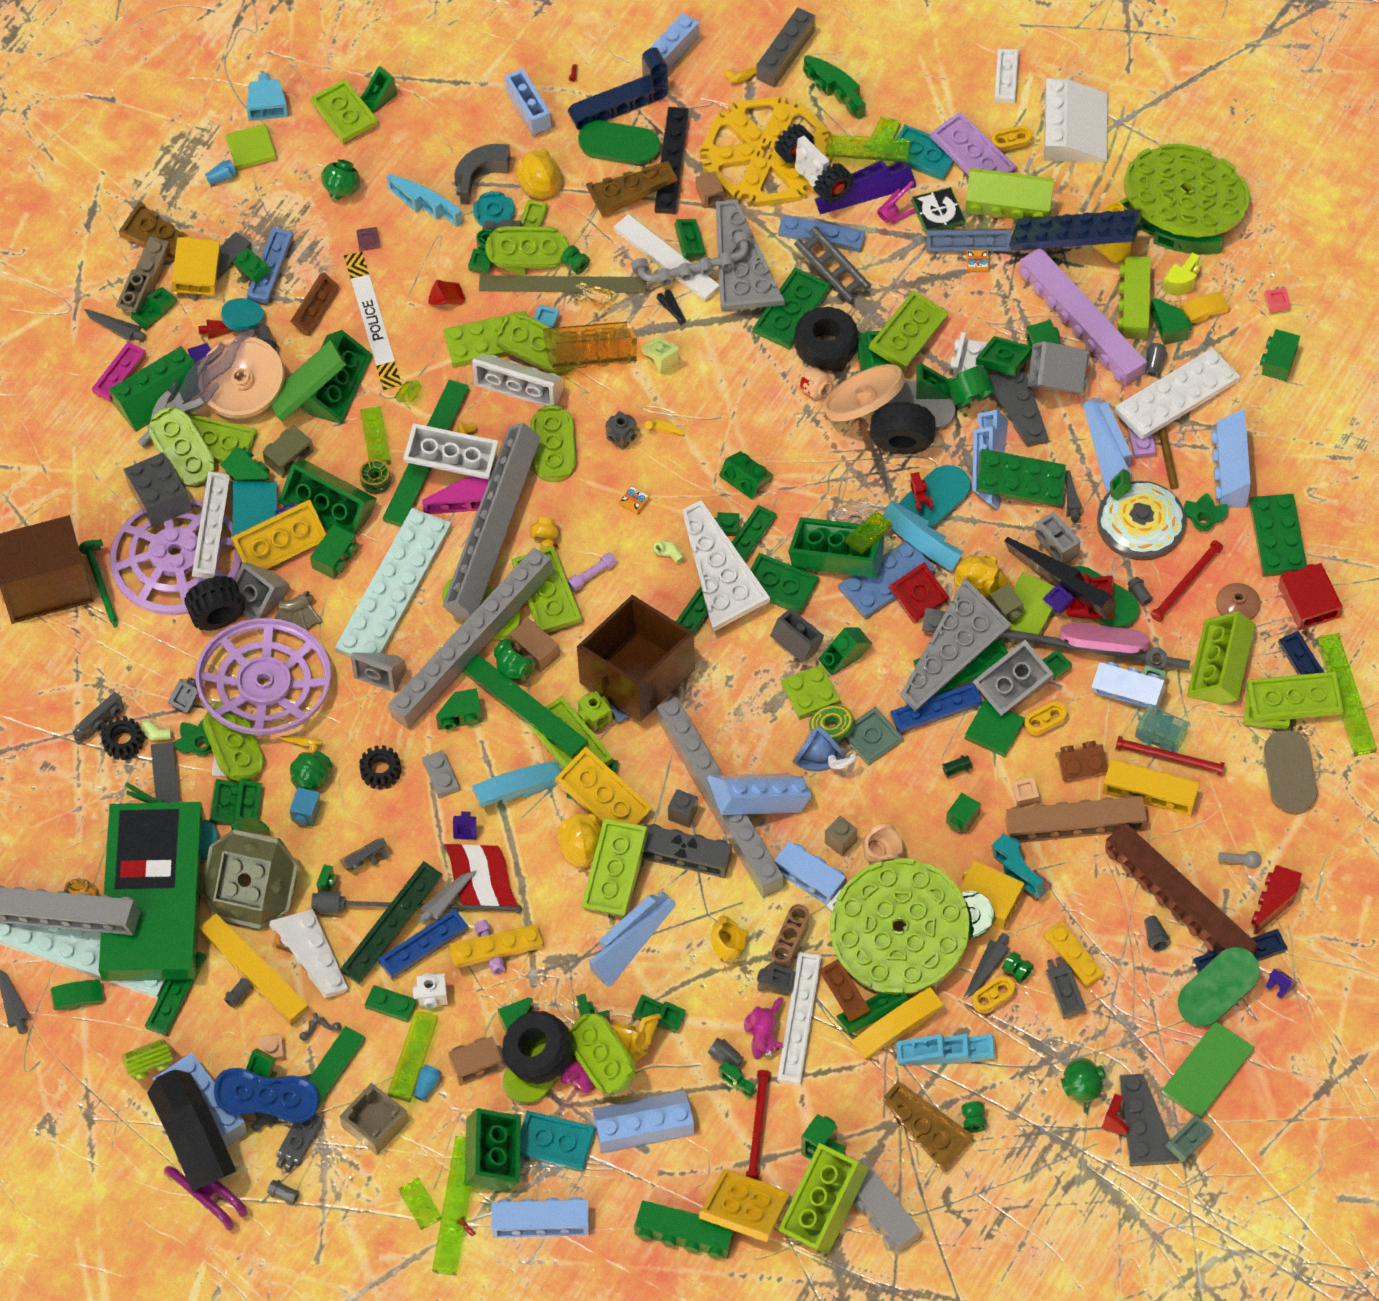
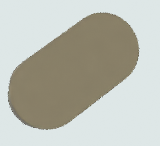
M1288 730L1278 731L1267 739L1263 751L1271 800L1276 807L1283 809L1282 811L1285 813L1301 814L1312 806L1317 795L1310 748L1307 741L1300 734Z

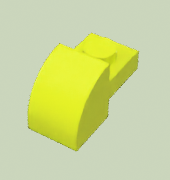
M1192 252L1183 267L1174 264L1164 278L1163 291L1171 295H1183L1192 291L1195 288L1197 274L1200 270V265H1198L1200 256Z

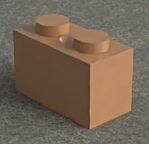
M529 618L509 633V639L514 641L513 650L526 658H533L537 662L535 668L540 672L560 656L559 644Z
M493 1036L488 1038L481 1037L472 1044L460 1045L448 1052L449 1062L459 1086L503 1070L502 1058Z

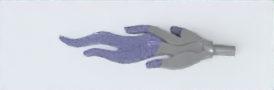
M249 330L237 336L222 359L211 368L206 370L222 354L225 347L223 342L219 343L216 350L195 363L186 374L182 386L173 401L171 400L179 388L178 381H174L172 386L158 399L154 406L151 420L159 410L164 408L180 409L192 419L188 413L206 405L219 388V384L217 382L213 383L204 393L205 389L214 379L231 368L240 345L247 338L255 334V331ZM149 430L137 441L143 448L151 440Z

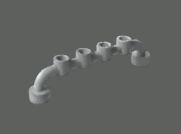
M749 232L737 233L734 236L736 247L740 248V250L736 253L725 252L716 258H702L697 263H682L677 268H663L654 274L647 273L649 264L645 258L635 259L632 261L631 267L633 273L639 274L640 278L644 281H660L662 286H667L673 282L672 278L680 276L681 280L685 281L693 277L692 272L701 270L702 275L712 274L714 272L713 267L721 265L723 270L732 269L735 261L743 259L747 255L752 239Z

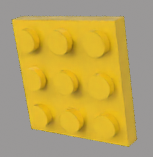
M723 1169L700 1211L699 1218L767 1242L790 1199L791 1192Z

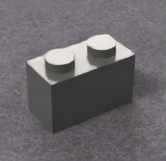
M791 608L777 618L770 634L773 639L803 663L817 653L824 638L820 631Z

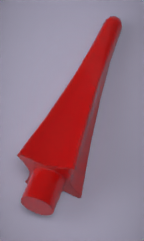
M206 319V325L198 326L199 335L208 334V339L234 331L218 320Z

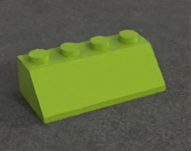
M970 168L965 213L992 216L994 218H1009L1016 221L1024 217L1050 216L1054 178Z
M1240 611L1204 621L1187 693L1189 698L1220 705L1238 701L1256 626Z
M819 1143L778 1231L829 1255L870 1167Z

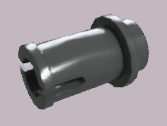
M1134 577L1128 582V590L1134 593L1141 606H1145L1153 600V597L1144 586L1143 579Z
M241 978L230 992L225 993L224 1001L232 1008L240 1006L241 1000L253 988L252 984L247 979Z
M272 1180L267 1193L272 1198L278 1197L294 1205L300 1191L282 1184L281 1180Z

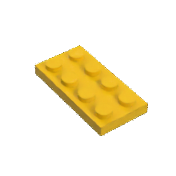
M308 499L231 536L230 539L242 563L247 562L268 569L320 544L326 532L311 500Z
M587 747L554 780L590 814L600 819L602 823L605 818L638 825L653 808Z

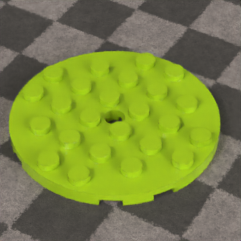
M1162 144L1157 149L1151 150L1148 148L1143 150L1129 163L1124 177L1126 197L1135 210L1141 211L1144 219L1174 235L1196 238L1219 235L1237 226L1246 214L1250 194L1245 179L1235 172L1236 168L1224 158L1219 160L1212 156L1211 151L1186 144Z
M895 858L896 860L880 861L869 865L855 874L845 884L837 896L833 912H831L830 933L836 956L853 979L876 992L890 995L905 993L907 995L933 987L955 969L963 957L968 944L970 919L964 897L949 876L931 864L918 862L915 859ZM898 921L905 922V931H894V924Z

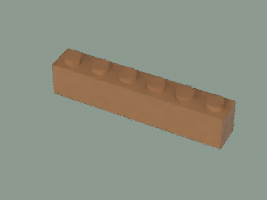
M1129 795L1118 799L1107 797L1097 801L1059 802L1056 805L1037 804L1033 807L1025 808L1015 806L1011 809H1006L1005 822L1007 835L1010 838H1016L1020 843L1108 835L1113 834L1125 823L1136 832L1145 831L1147 818L1143 796Z

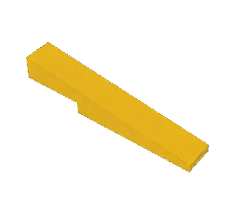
M214 914L198 928L236 971L252 984L253 989L259 995H262L290 1026L308 1011V1004L217 914Z

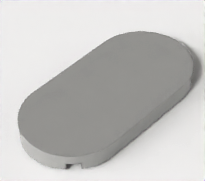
M906 379L900 392L888 402L889 404L893 402H910L928 408L935 417L936 431L951 425L955 417V405L951 398L916 399V383Z

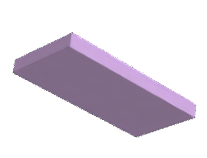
M961 111L930 133L929 137L968 175L970 168L1014 173L1017 169V166Z

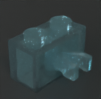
M1147 705L1137 725L1135 737L1144 743L1156 745L1160 749L1178 753L1188 733L1189 722Z

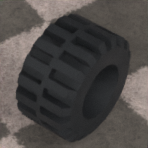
M215 576L197 583L186 593L184 598L185 606L194 626L199 628V630L206 631L217 630L235 622L237 618L241 617L246 606L236 581L227 576Z

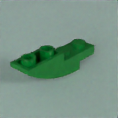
M804 56L803 71L807 77H811L815 82L818 90L823 91L827 97L834 93L837 100H841L846 105V109L850 114H854L858 120L865 116L866 104L860 98V85L838 67L816 57Z
M1141 217L1138 229L1153 235V244L1173 251L1189 254L1193 252L1198 255L1220 254L1222 251L1223 238L1218 235L1200 238L1174 235Z

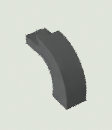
M509 144L480 146L467 153L460 160L455 169L454 178L455 186L457 187L456 194L460 196L461 204L469 205L473 183L480 176L487 173L508 174L511 159Z

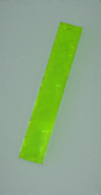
M1335 633L1319 636L1316 642L1326 672L1336 671L1344 709L1341 719L1353 755L1356 757L1376 753L1377 747L1340 635Z
M455 1136L432 1272L436 1274L457 1276L472 1186L464 1185L466 1137Z

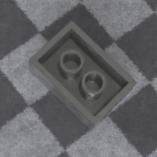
M164 452L123 469L128 486L151 527L192 510L187 492Z

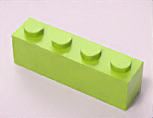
M1125 256L1124 264H1120L1119 277H1123V282H1119V294L1123 295V299H1119L1118 312H1122V317H1118V330H1122V335L1125 339L1147 340L1151 257Z

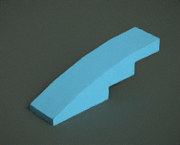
M392 174L386 176L388 189L416 213L423 208L436 220L443 215L456 227L463 223L462 210L443 196L411 180Z
M891 500L881 519L914 548L952 572L963 551L945 542L946 536L930 528L928 520Z
M556 761L536 764L472 785V790L481 808L500 800L505 803L521 795L527 798L555 786L557 783L554 780L561 773V770Z
M942 1034L896 1041L899 1065L955 1064L996 1059L995 1038L993 1034L969 1037L967 1034L943 1037Z

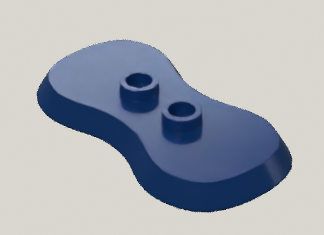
M229 1068L217 1076L214 1084L216 1104L223 1111L232 1115L265 1113L286 1122L301 1123L311 1119L318 1108L319 1099L315 1085L300 1076L267 1078L246 1069Z

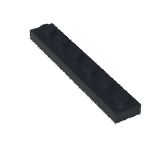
M668 107L661 163L669 162L678 181L657 190L655 213L676 214L689 108Z

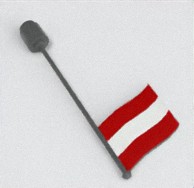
M443 844L451 861L454 881L463 874L476 871L458 894L462 905L450 904L447 909L518 911V914L522 912V906L519 904L517 906L511 891L506 862L499 846ZM318 891V893H312L311 907L313 911H317V914L340 915V910H345V905L388 907L391 902L345 901V896H341V891Z

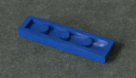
M974 683L933 696L916 712L907 705L890 711V716L897 731L903 733L982 705V699Z
M453 909L378 958L379 964L389 977L393 979L467 931L468 925L458 912Z

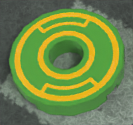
M827 705L818 709L812 715L809 721L810 731L815 727L823 728L838 743L842 741L841 738L851 735L854 729V717L851 711L844 706ZM832 722L837 723L835 726L832 727L827 726L829 723Z

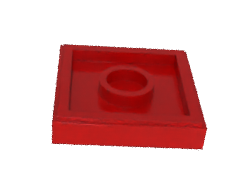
M925 562L888 587L913 623L924 617L926 608L935 609L950 599Z

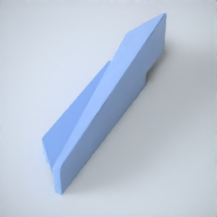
M1096 398L1086 401L1083 406L1105 490L1110 492V481L1122 469L1130 472L1131 479L1132 474L1128 466H1130L1132 454L1108 402Z

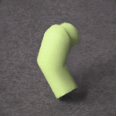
M656 542L653 546V550L657 555L671 557L677 565L685 560L684 555L672 542Z
M144 719L140 725L141 731L149 740L172 739L170 728L158 729L152 720Z

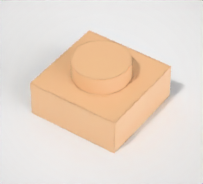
M1034 777L1011 782L1017 806L1039 801L1040 796Z
M282 1035L258 1038L260 1050L276 1058V1061L284 1060Z

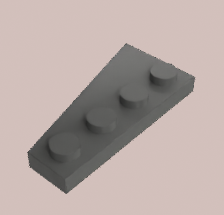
M1021 368L1016 376L1007 375L1003 372L989 375L995 388L992 394L993 398L999 402L1006 417H1009L1014 429L1025 445L1031 447L1048 443V435L1031 387H1027L1028 377L1025 368Z
M1144 1074L1120 1075L1119 1082L1121 1096H1123L1124 1122L1130 1127L1126 1134L1129 1166L1177 1164V1157L1165 1147L1170 1139Z

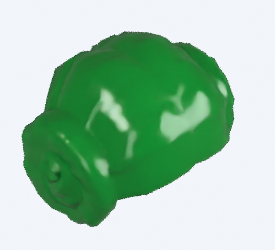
M512 639L502 640L494 650L498 671L510 680H526L532 675L537 662L533 658H526L515 652Z
M318 750L313 753L303 752L290 765L291 783L296 788L299 787L312 791L318 790L329 779L333 763L328 756Z

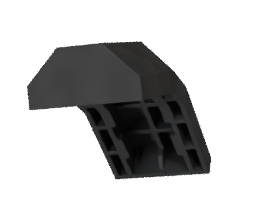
M173 1069L156 1077L147 1094L172 1144L191 1190L194 1191L236 1172L237 1170L215 1120L192 1074Z

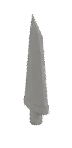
M476 871L461 875L429 902L421 907L424 913L418 918L422 924H426L431 918L439 919Z

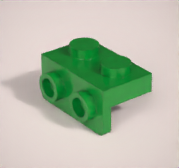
M739 451L725 459L719 476L752 499L756 496L761 486L771 482L773 474L764 466L752 460L749 455Z

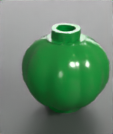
M338 159L337 162L329 163L322 170L321 182L323 187L330 193L329 196L331 198L341 200L342 197L350 196L358 190L361 180L358 171L353 167V163Z
M1078 1058L1071 1061L1065 1068L1061 1084L1067 1096L1072 1095L1079 1102H1090L1100 1095L1103 1089V1080L1107 1076L1102 1065L1097 1066L1087 1058Z

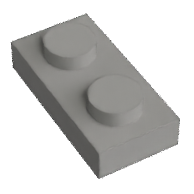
M443 750L422 757V762L438 799L460 791Z

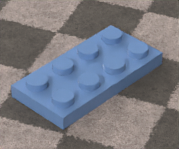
M904 541L883 555V561L877 578L852 575L838 584V589L866 620L896 600L888 588L891 584L923 562L926 563L933 575L936 569L919 550L907 541Z

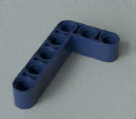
M649 48L642 54L643 77L572 104L567 112L576 128L581 130L583 126L592 121H607L663 99L668 94V66L658 48Z

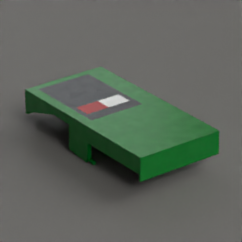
M201 802L109 804L103 895H108L112 898L129 897L135 901L141 912L134 935L101 932L98 971L102 981L195 979L202 883V840L204 819H206Z

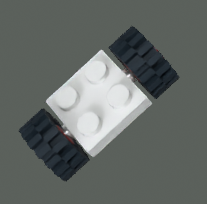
M799 123L798 125L793 124V127H787V131H782L783 135H779V141L775 142L776 146H774L776 153L786 163L793 164L795 162L797 172L808 180L809 184L814 187L815 192L826 203L832 204L833 201L838 202V198H844L843 195H847L848 189L852 188L851 184L854 183V176L840 163H834L831 167L829 165L830 161L813 145L814 136L803 125Z

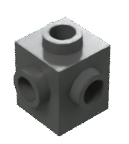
M619 411L606 422L607 440L622 450L634 441L637 436L636 421L629 414L625 415Z

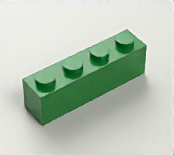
M645 1200L641 1202L634 1225L635 1235L642 1240L660 1241L668 1247H683L691 1253H706L714 1259H728L735 1231L700 1219L699 1214Z

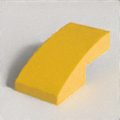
M1221 292L1200 296L1179 307L1184 311L1186 318L1189 317L1191 323L1205 322L1209 316L1225 314L1230 309Z

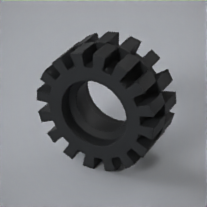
M119 716L115 717V722L110 719L108 721L109 726L105 724L103 726L104 730L101 731V740L105 752L110 757L113 755L116 760H118L119 756L121 760H125V756H128L129 759L133 758L132 753L137 755L139 753L138 749L143 747L144 739L141 727L132 718L128 721L127 716H123V720H120ZM119 733H129L131 735L130 740L123 744L115 743L114 737Z
M378 745L374 746V751L370 747L367 749L368 754L364 752L359 761L361 778L367 786L370 784L373 789H375L376 785H378V790H382L383 785L386 786V789L390 788L389 783L395 785L396 779L399 780L401 765L398 754L393 752L392 748L387 750L384 745H382V749H379ZM377 762H386L389 768L383 773H375L372 771V766Z

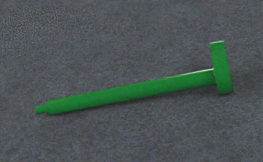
M102 539L84 541L79 545V550L81 554L87 555L109 621L116 628L118 626L116 623L117 618L95 557L96 551L101 550L100 547L103 546Z

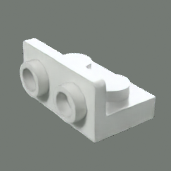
M961 333L960 339H956L954 351L957 352L956 357L952 356L950 369L954 370L953 378L956 379L957 374L978 366L976 365V357L987 344L986 342L966 339V333Z

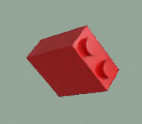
M1322 563L1316 565L1309 564L1303 569L1287 571L1280 576L1278 588L1299 630L1340 618L1343 606Z

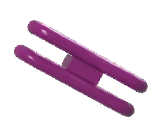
M172 1166L164 1168V1175L173 1178L222 1222L226 1230H233L234 1223L227 1213L216 1204L218 1202L217 1193L236 1209L240 1217L247 1216V1208L241 1200L218 1180L192 1191L186 1177Z

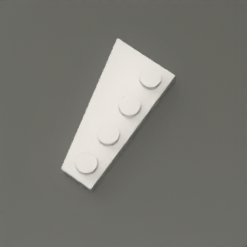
M313 909L270 921L269 926L273 931L276 930L281 937V942L285 947H289L295 955L294 959L308 972L307 976L324 998L346 993L348 987Z

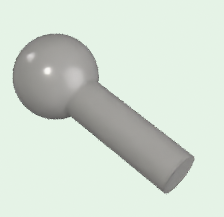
M1249 851L1245 855L1219 852L1218 861L1242 863L1250 869L1258 868L1262 861L1260 854L1256 851Z

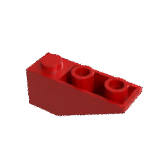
M1275 865L1273 873L1268 872L1265 885L1268 886L1267 891L1261 892L1258 904L1262 905L1260 912H1254L1251 924L1255 925L1253 934H1258L1293 904L1302 873Z

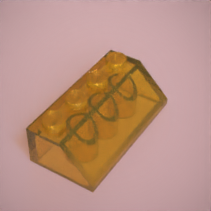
M627 321L543 329L548 361L552 368L557 370H565L567 367L586 368L588 365L608 366L610 363L629 364L632 361H637V337Z

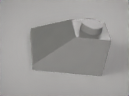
M247 562L242 563L234 579L246 604L243 614L250 619L265 618L279 605L280 600L283 599L290 585L276 573Z
M353 652L350 656L355 679L393 693L396 692L406 672L405 661L401 657L386 653Z

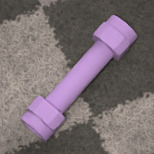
M610 552L600 557V562L579 576L577 574L572 576L567 581L570 589L573 592L579 591L584 587V583L604 569H611L617 563L613 554Z
M487 920L478 921L474 925L478 937L491 934V928ZM502 957L488 961L492 974L497 975L505 971Z

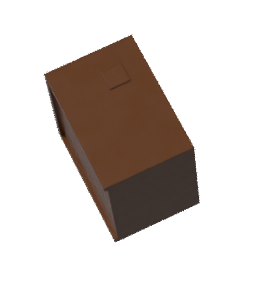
M70 515L0 533V589L11 624L93 603Z
M631 595L577 646L579 682L589 690L597 691L601 697L605 696L611 704L641 722L695 670L694 633L636 596Z

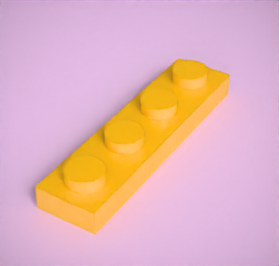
M534 924L449 944L448 950L456 969L486 962L497 957L503 958L541 949L543 941L537 925Z

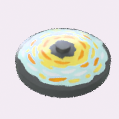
M1132 481L1128 493L1123 494L1118 500L1112 498L1110 492L1107 493L1100 503L1097 515V527L1104 543L1112 551L1125 558L1141 561L1157 559L1170 553L1180 543L1186 523L1184 508L1179 499L1167 488L1148 481Z

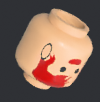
M813 367L802 373L800 388L812 398L820 399L830 393L832 380L827 373Z

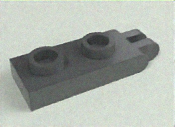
M113 692L79 723V726L73 731L75 742L81 743L85 739H89L93 734L101 731L111 718L121 713L124 706L120 695Z
M1061 957L1056 958L1057 967H1055L1052 959L1047 960L1049 969L1045 970L1046 976L1063 1019L1085 1013L1086 1008L1069 964H1064Z
M314 1115L308 1121L292 1125L277 1152L276 1157L279 1159L276 1167L281 1169L287 1161L284 1170L290 1172L294 1165H300L324 1122L323 1118Z

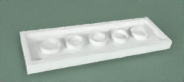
M1211 348L1116 405L1114 412L1141 440H1144L1239 382L1240 375Z

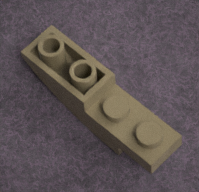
M149 236L135 270L132 269L116 304L117 308L134 313L141 309L147 301V296L154 290L164 270L163 262L170 248L169 241Z

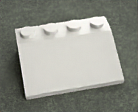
M1046 78L1044 161L1107 163L1106 92L1069 79Z

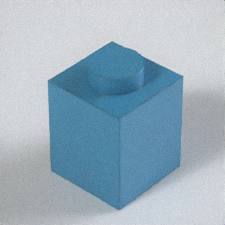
M298 787L290 808L291 821L300 826H314L321 806L320 793Z

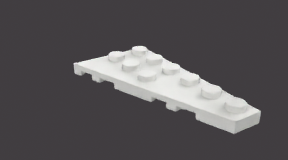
M702 500L684 508L682 515L712 632L769 603L770 597Z

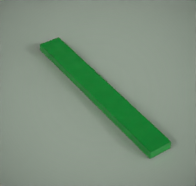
M449 379L427 426L450 431L467 396L469 385ZM412 463L408 464L383 516V522L399 527L403 525L411 508L414 507L432 469L431 467Z
M757 505L731 542L745 563L777 519L776 513L760 505ZM701 586L676 620L677 623L692 631L694 636L708 617Z
M477 654L463 668L462 672L527 724L533 726L570 758L576 757L588 745L587 739L517 684L506 678L480 655Z

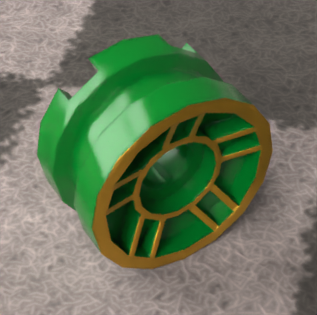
M373 459L361 466L359 472L360 482L366 492L376 494L382 491L383 493L389 488L391 483L390 470L385 462Z

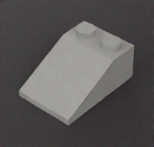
M1024 640L972 682L997 713L1003 716L1053 680L1054 674L1028 642Z

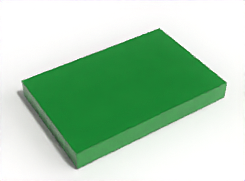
M762 553L758 554L750 569L770 597L769 603L786 610L791 608L799 615L802 614L819 582L818 576Z

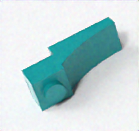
M1003 833L992 844L994 859L1003 864L1004 874L1024 882V889L1040 899L1046 893L1044 880L1037 876L1023 860L1021 843L1016 838H1010Z

